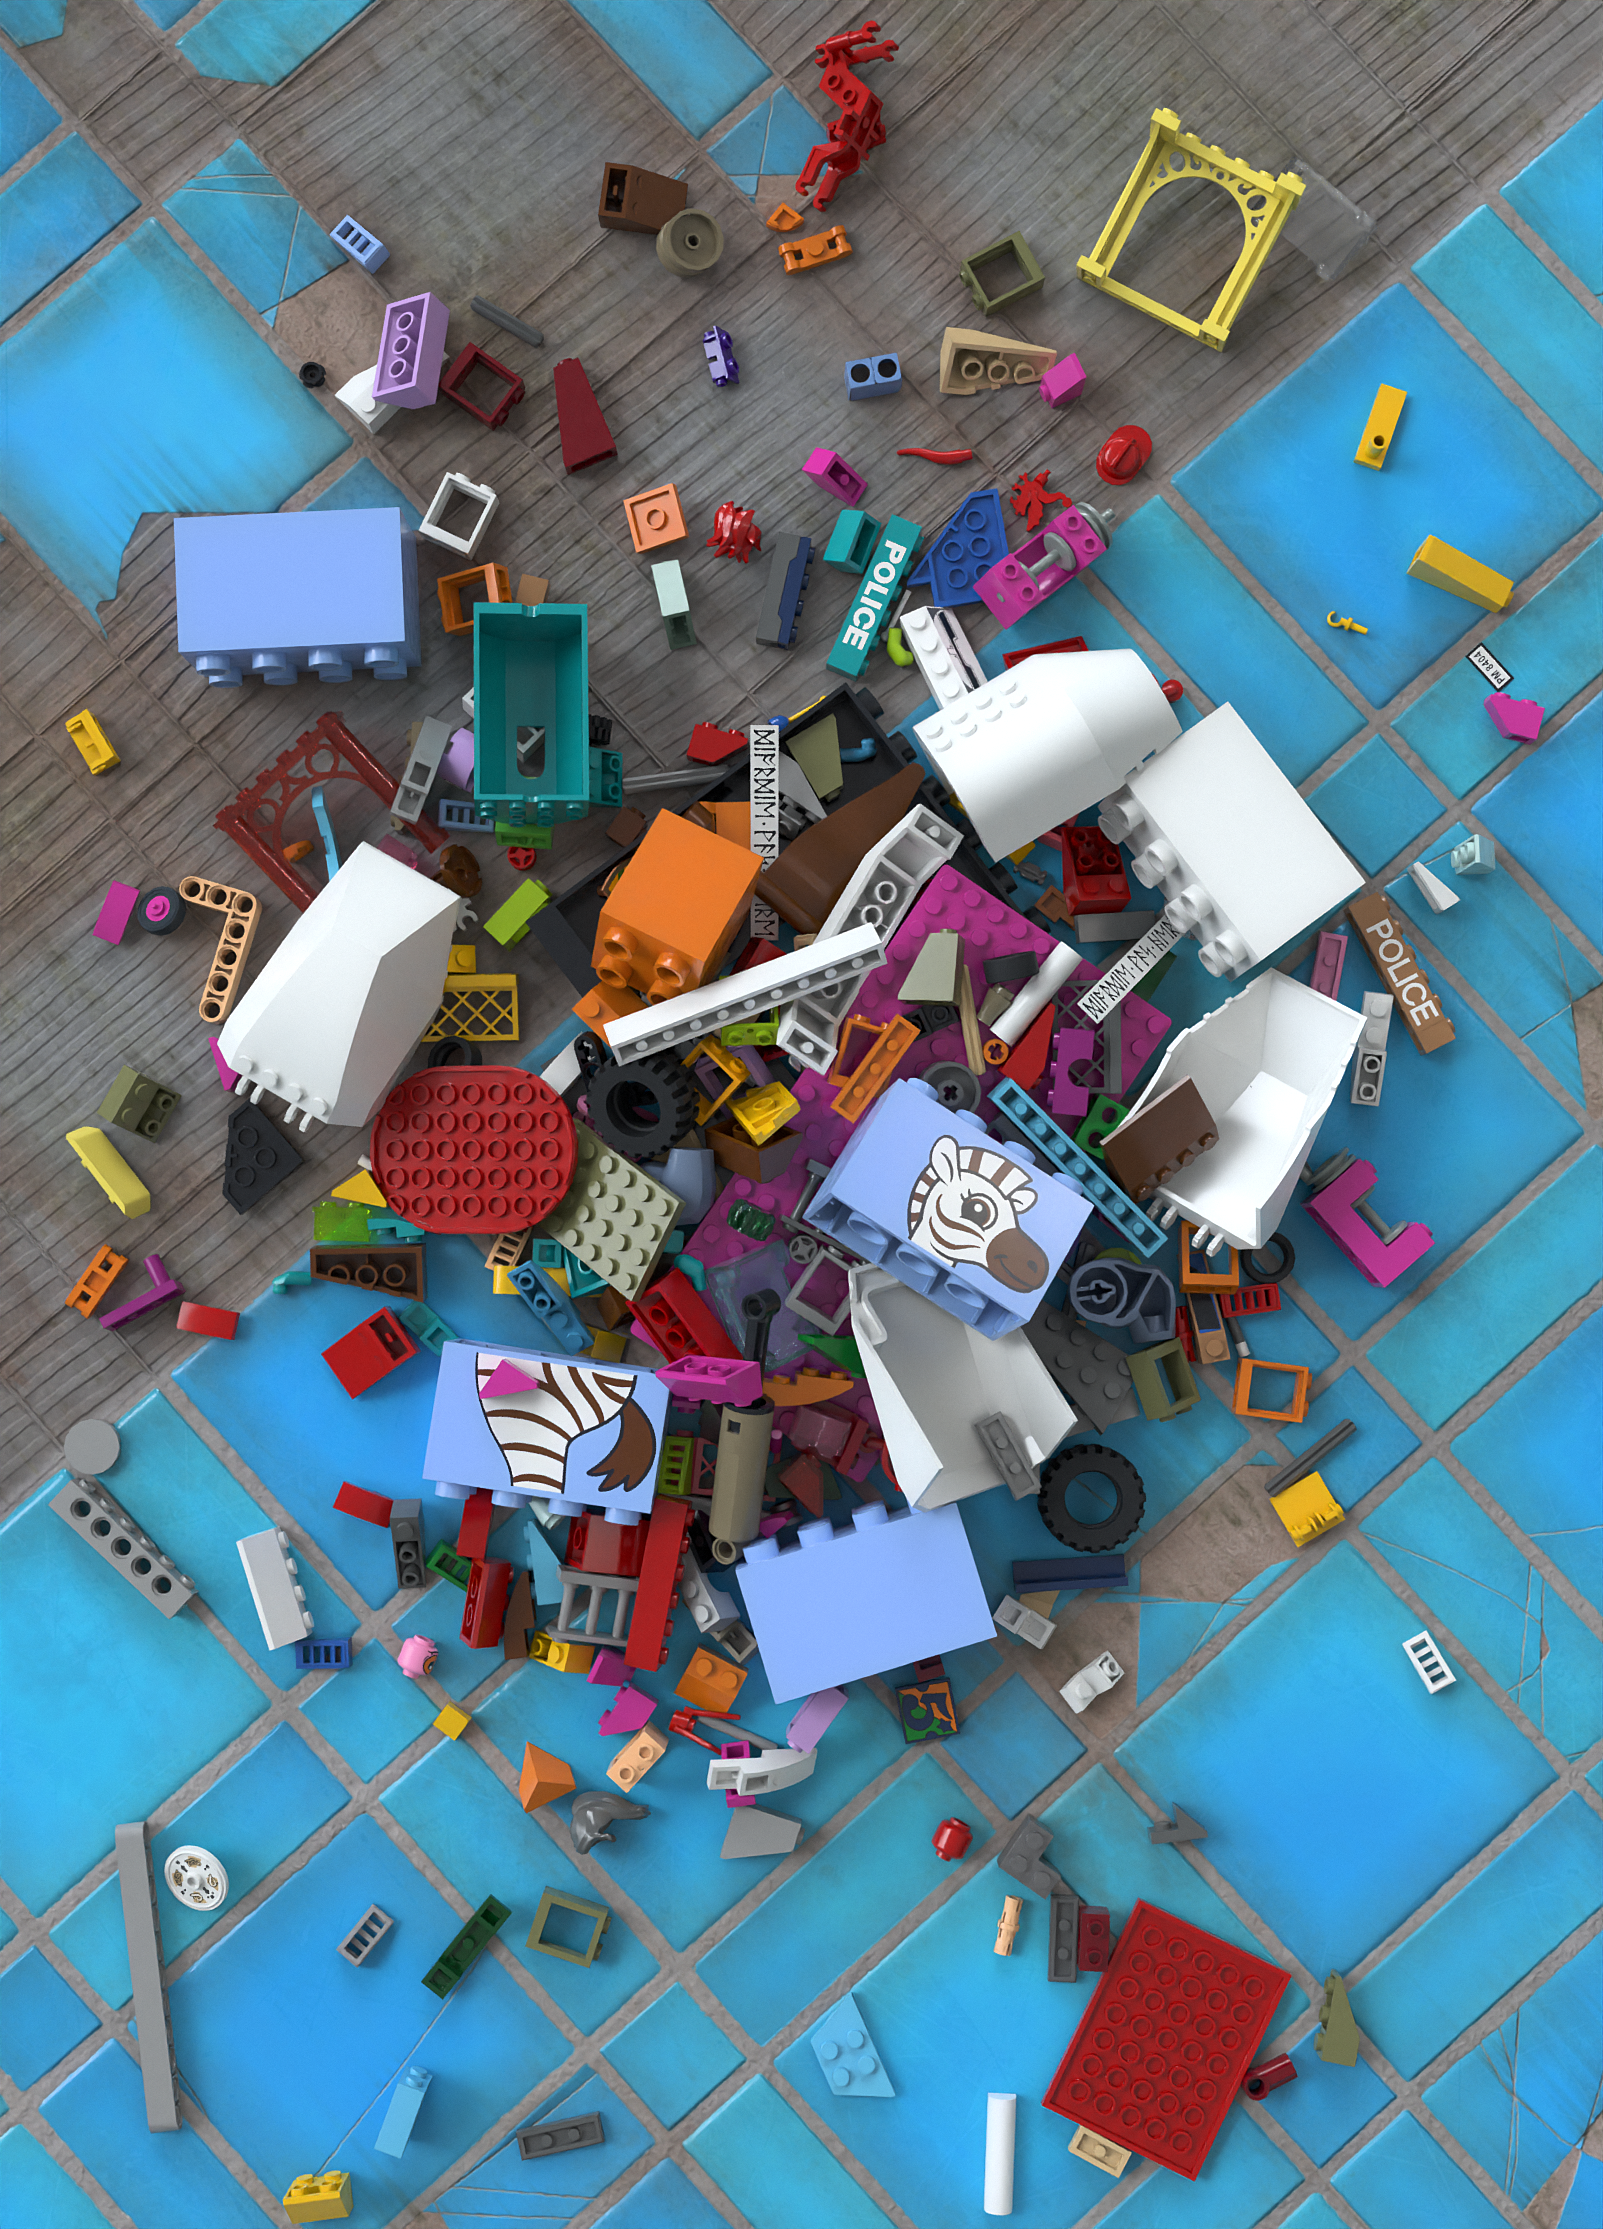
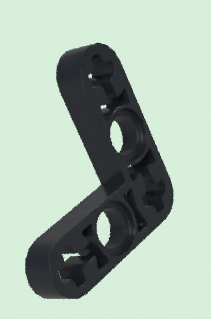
M592 1031L582 1033L574 1041V1051L587 1093L591 1091L588 1089L590 1079L594 1077L590 1071V1066L596 1065L600 1067L607 1061L602 1040ZM585 1041H586L587 1044H591V1045H592V1048H591V1049H590L589 1046H585V1045H584V1042H585ZM627 1081L626 1088H629L634 1094L633 1100L628 1099L631 1107L658 1103L652 1091L642 1094V1091L648 1087L636 1081Z

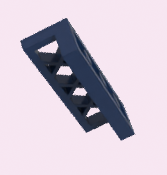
M1123 1554L1012 1561L1013 1583L1016 1593L1129 1586L1128 1577L1125 1575Z

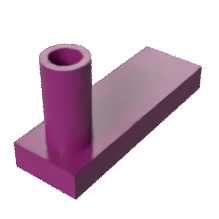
M158 1254L152 1255L143 1261L155 1288L99 1318L104 1329L113 1332L186 1292L181 1282L170 1279Z

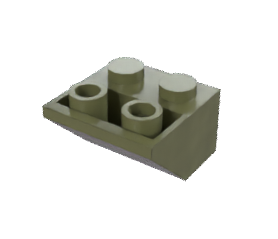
M124 1064L97 1113L109 1122L155 1143L182 1095Z

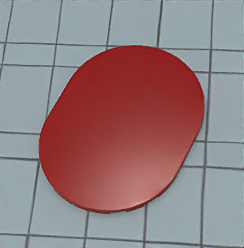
M499 1065L439 1066L424 1069L413 1074L403 1083L398 1084L387 1096L386 1102L379 1115L376 1116L372 1127L370 1162L375 1182L379 1185L388 1205L399 1216L414 1224L415 1227L425 1231L444 1234H505L522 1231L540 1223L563 1201L576 1172L578 1138L572 1115L562 1097L548 1082L534 1073L517 1067Z

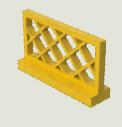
M519 973L448 974L444 982L443 994L445 992H452L460 1001L450 1011L441 1004L440 1008L447 1014L437 1025L434 1022L431 1024L433 1029L423 1037L421 1042H437L445 1037L454 1035L468 1041L519 1040ZM473 991L481 992L488 999L478 1010L466 1000ZM485 991L495 992L492 994V996H490ZM500 991H512V1003L504 1010L493 998ZM458 992H467V993H466L464 996H462V995L459 994ZM462 1002L474 1012L465 1024L453 1014ZM489 1002L502 1012L492 1024L480 1013ZM511 1008H512V1016L507 1013ZM505 1015L513 1023V1034H502L494 1025ZM449 1016L461 1027L454 1035H447L439 1028ZM476 1016L488 1026L481 1035H475L466 1027ZM464 1030V1031H466L469 1035H459V1034ZM490 1030H492V1031H494L496 1034H487V1033H488ZM435 1031H438L441 1035H432V1034H433Z

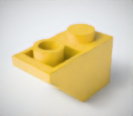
M535 1630L529 1658L562 1672L589 1674L595 1646L575 1640H569V1643H558L553 1641L547 1632Z

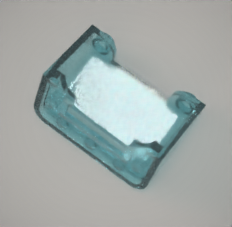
M783 1239L772 1241L718 1263L705 1271L707 1285L726 1332L742 1356H744L748 1323L741 1308L745 1296L765 1288L772 1289L779 1295L781 1307L770 1323L765 1372H771L812 1351L811 1348L797 1339L798 1334H822L820 1327L807 1319H803L801 1315L785 1306V1299L790 1293L791 1287L783 1268L789 1265V1258L791 1256L789 1248L784 1244Z

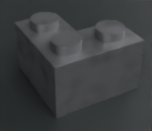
M1028 1813L996 1860L999 1868L1046 1900L1061 1878L1059 1869L1041 1857L1054 1835L1049 1827Z

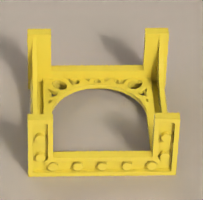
M1156 108L1151 117L1150 140L1089 258L1081 255L1077 262V278L1222 352L1235 318L1291 211H1295L1298 207L1306 185L1302 183L1303 179L1300 176L1288 172L1287 175L1281 172L1277 182H1275V177L1268 172L1260 170L1257 173L1249 169L1250 164L1240 158L1232 160L1226 157L1224 150L1214 145H1211L1209 148L1201 144L1202 140L1194 134L1187 133L1186 136L1181 134V121L1177 119L1178 115L1167 108H1164L1162 111ZM1174 152L1180 153L1185 161V167L1180 172L1174 171L1170 165V156ZM1190 157L1193 158L1195 164L1201 163L1199 170H1194L1190 167ZM1162 163L1165 171L1168 173L1165 178L1157 177L1162 169H1159ZM1217 173L1224 174V178L1222 180L1217 179ZM1188 177L1208 179L1228 190L1242 210L1246 228L1242 253L1208 319H1205L1202 325L1107 277L1147 200L1167 183ZM1244 185L1243 189L1251 188L1253 190L1243 195L1238 192V187ZM1261 195L1266 198L1267 203L1262 209L1256 211L1248 209L1247 201L1251 197ZM1265 216L1263 221L1258 220V227L1252 225V217L1259 218ZM1251 234H1255L1253 240H1251Z

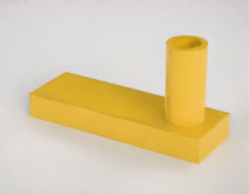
M1381 383L1356 452L1354 463L1377 471L1381 469L1407 395L1406 391Z

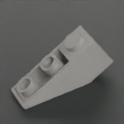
M779 751L778 793L784 797L782 801L794 810L800 807L806 811L805 817L816 824L827 817L799 764Z

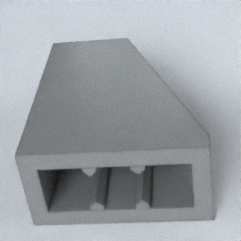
M759 1804L735 1807L720 1852V1858L732 1859L793 1852L795 1844H801L805 1828L801 1827L802 1819Z

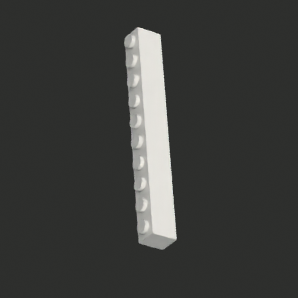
M868 923L609 1022L603 1026L618 1066H622L888 963L882 943L872 923Z

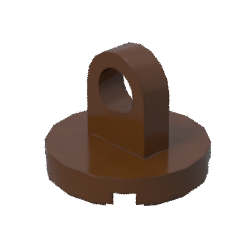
M457 844L446 847L441 852L439 858L440 870L430 879L447 889L449 888L452 892L461 896L462 899L477 895L481 891L483 882L477 873L480 871V866L476 858L464 846L458 847Z

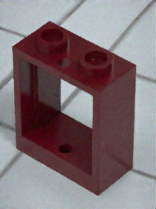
M469 342L438 384L443 396L492 431L498 425L502 426L509 417L508 411L514 404H519L525 395L523 379L471 342ZM477 363L512 386L491 416H488L456 393Z

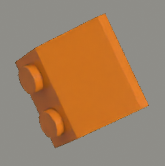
M601 981L572 1010L611 1048L603 1025L649 1007L627 985L625 988H615Z
M699 1642L674 1694L707 1711L727 1713L748 1674L749 1668Z

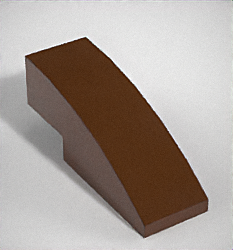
M525 1569L521 1573L508 1606L504 1631L505 1660L528 1657L530 1648L527 1629L535 1628L538 1624L535 1600L531 1596L530 1583L532 1582V1576L529 1569Z

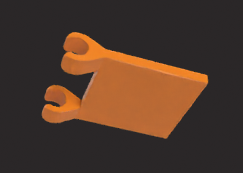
M699 802L713 815H716L717 835L751 851V802Z

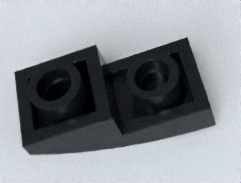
M923 1005L902 1015L904 1019L921 1030L913 1042L960 1021L954 1006Z

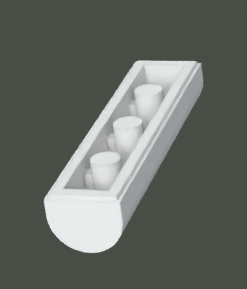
M1061 941L1040 966L1039 973L1031 977L1012 1001L1013 1003L1002 1013L990 1030L1012 1047L1083 958Z
M988 2093L984 2210L993 2215H1008L1012 2213L1016 2094Z

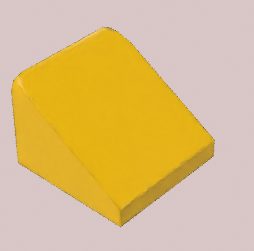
M449 1701L433 1725L455 1741L472 1717Z

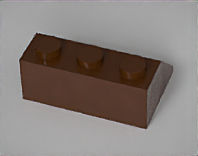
M735 1117L704 1130L706 1149L714 1151L715 1164L755 1180L760 1184L769 1183L773 1178L785 1173L803 1139L802 1132L783 1125L762 1144L758 1145Z

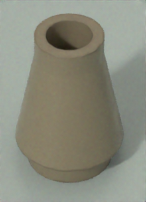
M995 983L993 987H989L976 1017L990 1026L1013 1003L1011 1000L1014 994L1001 984Z

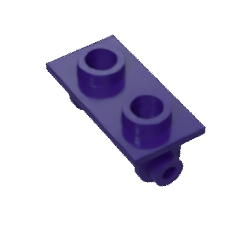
M713 326L714 331L706 332L703 339L707 359L710 360L717 357V361L709 363L713 383H716L717 387L726 386L727 380L739 384V366L736 359L733 358L731 351L733 347L732 338L727 331Z

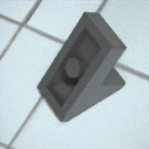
M1172 1802L1175 1824H1171L1170 1821H1158L1154 1823L1153 1827H1147L1148 1838L1151 1844L1208 1837L1204 1826L1174 1802Z

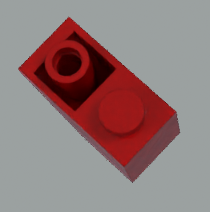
M703 722L702 725L695 724L686 755L687 760L710 767L718 766L748 749L749 739L744 737V733L737 730L729 729L728 733L720 731L718 726L712 723Z

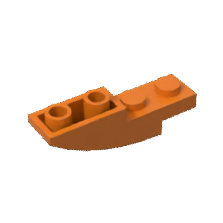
M803 1367V1371H795L794 1382L790 1381V1377L783 1375H774L773 1379L764 1378L762 1393L773 1399L775 1406H797L827 1400L853 1388L854 1381L851 1377H847L848 1373L831 1371V1374L828 1375L820 1374V1370L816 1368Z

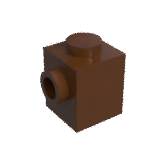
M623 806L605 834L611 841L625 848L647 831L648 824L644 820L646 816L634 807L629 810Z

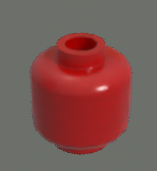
M951 1817L950 1820H942L931 1840L933 1846L937 1849L935 1854L948 1862L952 1858L962 1859L973 1840V1835L970 1832L971 1827L955 1817Z

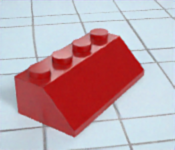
M678 1267L646 1286L639 1302H631L629 1299L625 1302L669 1364L687 1355L743 1360L739 1350Z

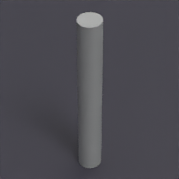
M699 1716L697 1722L738 1740H749L750 1745L761 1750L777 1749L778 1744L719 1718Z

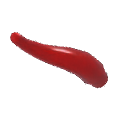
M907 448L897 451V455L909 454L920 456L931 462L943 465L961 464L963 461L973 459L971 449L940 452L923 448Z

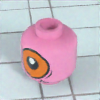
M416 1634L414 1638L406 1639L397 1660L398 1664L404 1668L402 1673L414 1679H418L419 1675L430 1674L438 1657V1649L435 1647L433 1640Z

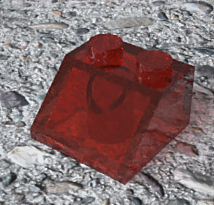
M797 1452L774 1477L814 1517L820 1518L823 1515V1473L819 1470L822 1465L811 1453L804 1455V1453Z

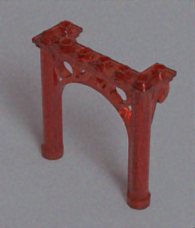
M327 711L316 721L318 727L312 733L308 730L305 731L295 741L298 746L292 752L286 749L275 760L278 765L271 771L268 768L262 771L255 778L258 783L251 790L248 787L243 789L235 797L238 802L234 806L232 804L225 806L215 816L218 821L212 825L216 830L220 828L222 831H225L303 914L317 898L318 893L291 866L283 852L281 842L282 824L293 801L305 789L317 782L330 778H347L369 787L391 810L400 786L393 776L343 724L346 720L343 718L345 714L342 711ZM327 738L331 744H320V742ZM322 749L329 750L333 754L334 761L330 771L319 772L312 766L314 755ZM340 753L358 773L338 770L341 761ZM306 756L305 767L314 776L308 779L307 774L298 778L289 775L288 772ZM279 781L283 789L282 795L279 800L283 801L281 806L274 799L262 798ZM290 784H292V785H298V786H297L295 789H293V791L291 792V785H290ZM263 804L271 805L275 810L274 824L268 826L258 825L254 820V812ZM421 809L416 824L398 818L430 854L451 836L444 827L441 829L423 809ZM273 831L274 850L260 837L258 832Z

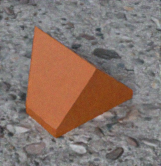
M528 1741L526 1743L519 1785V1793L526 1813L577 1788L571 1767L567 1763Z

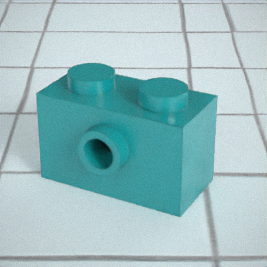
M842 509L823 561L840 572L862 574L882 523L865 511Z

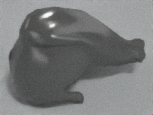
M589 1791L579 1795L573 1801L571 1807L573 1819L570 1824V1835L576 1852L582 1855L587 1854L591 1847L601 1841L609 1840L615 1842V1835L603 1834L612 1821L615 1819L641 1820L647 1818L648 1815H651V1812L648 1811L649 1806L635 1805L618 1795L606 1791Z

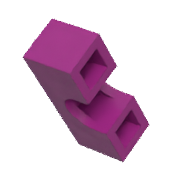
M1060 1027V1033H1054L1053 1050H1058L1057 1061H1051L1050 1078H1055L1054 1089L1048 1090L1047 1106H1052V1113L1086 1116L1089 1086L1074 1084L1068 1077V1068L1077 1059L1092 1060L1094 1030Z

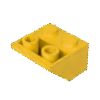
M335 2170L327 2172L324 2176L313 2177L312 2174L298 2176L292 2182L283 2198L284 2208L292 2224L349 2217L354 2207L350 2173L341 2174V2171Z

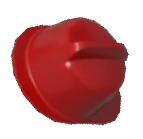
M1125 425L1118 428L1110 436L1097 456L1096 469L1099 476L1111 485H1123L1130 482L1147 461L1152 451V441L1149 434L1143 428L1136 425Z

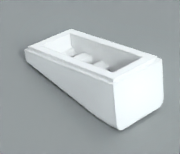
M1419 861L1407 868V871L1435 914L1460 901L1457 895Z
M1427 1631L1402 1644L1430 1694L1456 1681ZM1426 1641L1427 1647L1416 1653L1412 1651L1413 1647ZM1431 1651L1434 1655L1433 1657L1422 1663L1418 1661L1419 1657ZM1437 1661L1439 1667L1428 1673L1424 1671L1425 1667ZM1443 1671L1445 1677L1434 1683L1430 1681L1431 1677Z

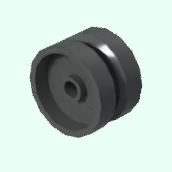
M946 1060L931 1063L921 1071L917 1078L931 1085L939 1094L936 1102L954 1114L957 1110H966L974 1114L980 1103L981 1088L979 1080L971 1069L961 1063ZM944 1087L951 1089V1094L947 1097H944L946 1094L943 1091Z

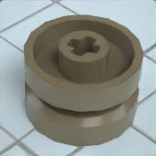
M691 208L680 211L661 228L657 236L656 251L660 262L667 271L677 277L690 278L700 275L719 259L723 250L724 237L720 225L713 216L703 210Z

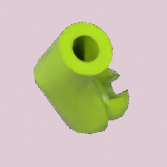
M890 627L888 631L887 653L896 665L900 667L911 665L914 659L912 652L905 651L901 646L902 629Z

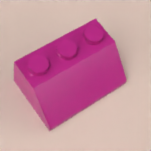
M687 1355L655 1371L656 1377L676 1396L688 1397L689 1401L707 1399L711 1400L713 1404L731 1402L737 1407L751 1405L753 1400L763 1396L759 1362Z

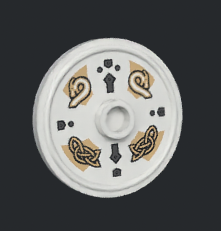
M188 1845L176 1849L166 1860L164 1871L166 1882L172 1893L183 1904L196 1910L207 1911L218 1907L224 1901L229 1890L228 1876L220 1861L213 1854L203 1848Z

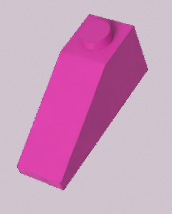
M604 1644L588 1676L587 1682L622 1687L624 1680L631 1681L636 1667L623 1665L626 1652Z

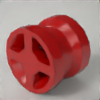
M510 846L507 852L509 862L519 871L530 870L537 860V855L533 848Z

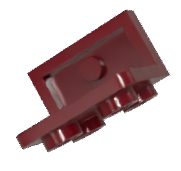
M823 1400L811 1403L794 1441V1447L805 1454L833 1465L837 1472L847 1475L849 1469L853 1470L858 1462L859 1454L857 1451L860 1444H865L869 1438L871 1428L868 1426L870 1423L866 1417L829 1401Z

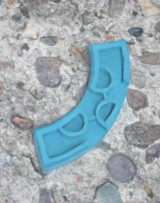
M322 786L313 787L311 790L312 807L321 837H324L327 851L325 856L329 881H331L342 867V861L328 803Z

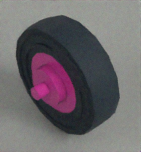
M164 886L157 887L146 893L140 901L137 918L140 925L149 933L158 936L168 935L178 929L186 915V903L183 897L174 889Z

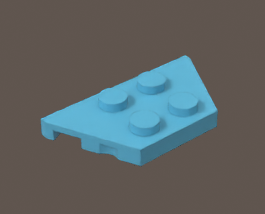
M852 1992L844 1997L843 2002L835 2012L833 2011L826 2019V2023L822 2028H819L811 2038L813 2049L834 2095L894 2097L896 2093Z

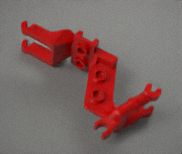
M872 20L866 22L861 30H850L845 34L829 37L825 44L817 45L815 49L820 55H824L820 59H815V63L820 68H826L819 88L843 110L833 133L840 141L813 146L795 185L798 193L802 196H808L809 192L805 187L815 185L823 165L826 162L828 163L827 172L817 195L813 199V206L820 212L826 211L822 203L833 200L840 181L859 170L861 159L869 160L870 155L866 152L871 140L877 141L879 137L873 130V127L884 103L849 71V66L860 63L868 64L870 61L880 58L887 62H892L894 57L890 54V51L899 50V46L893 40H886L882 44L871 47L865 46L859 50L850 49L857 44L876 42V38L872 33L880 32L881 27Z

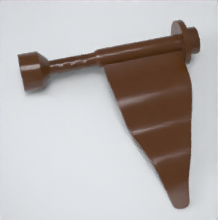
M912 762L887 781L867 791L808 828L795 838L764 872L760 871L754 894L801 935L817 934L818 936L864 856L903 819L907 808L925 777L924 768L919 763ZM698 801L694 802L682 815V818L715 833L714 815Z

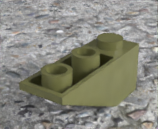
M1331 1969L1330 1977L1327 1976L1324 1982V1994L1327 1995L1325 2005H1321L1319 2010V2022L1322 2023L1320 2033H1316L1314 2037V2050H1316L1321 2061L1355 2067L1360 2037L1342 1978L1336 1969Z

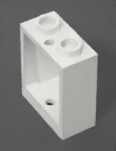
M447 472L418 531L422 538L468 560H472L499 505V500L492 488L483 484L478 487L470 483L471 480L463 474L456 473L453 475ZM454 489L487 504L469 542L436 527Z

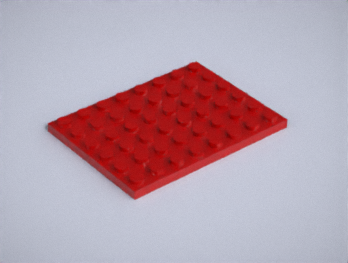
M1138 1897L1109 1957L1108 1972H1102L1041 2100V2105L1195 2182L1292 1976L1291 1973Z

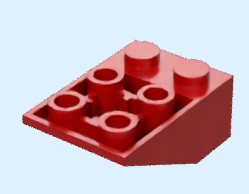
M1100 826L1063 827L1061 829L1063 893L1069 916L1122 912L1131 900V894L1118 844L1111 842L1102 832Z
M385 1306L321 1353V1355L350 1397L354 1399L420 1353L421 1350L392 1308Z

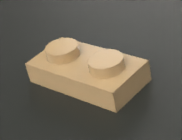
M1080 2124L1068 2145L1069 2152L1117 2178L1120 2177L1132 2153L1130 2149Z

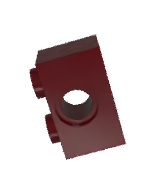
M1079 1905L1077 1966L1079 1971L1108 1972L1110 1913L1107 1907Z

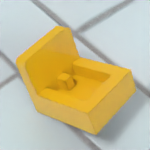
M452 945L446 971L458 974L476 973L475 945Z

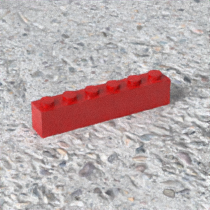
M659 1494L654 1500L623 1665L657 1672L662 1664L666 1665L669 1648L665 1647L667 1637L672 1636L674 1629V1620L670 1619L672 1609H677L680 1593L676 1592L677 1582L682 1581L685 1571V1565H682L681 1561L683 1554H687L690 1545V1537H686L688 1526L692 1527L695 1518V1510L692 1509L693 1501L663 1494Z

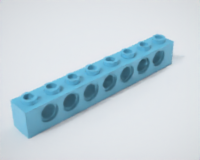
M1005 1077L986 1096L1000 1111L1006 1114V1117L1017 1128L1025 1133L1026 1137L1045 1154L1056 1168L1081 1184L1084 1189L1082 1194L1142 1255L1149 1258L1168 1239L1011 1078Z

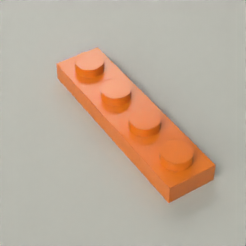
M896 1013L830 1107L854 1124L921 1030Z

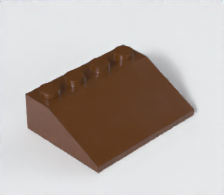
M1186 1075L1099 1143L1110 1180L1136 1205L1138 1202L1146 1200L1160 1185L1168 1183L1174 1174L1183 1167L1190 1166L1195 1158L1205 1150L1208 1151L1213 1148L1219 1140L1216 1124L1191 1077Z

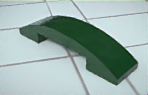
M490 1894L441 1954L421 1983L443 2000L491 1937L496 1934L512 1914V1911Z

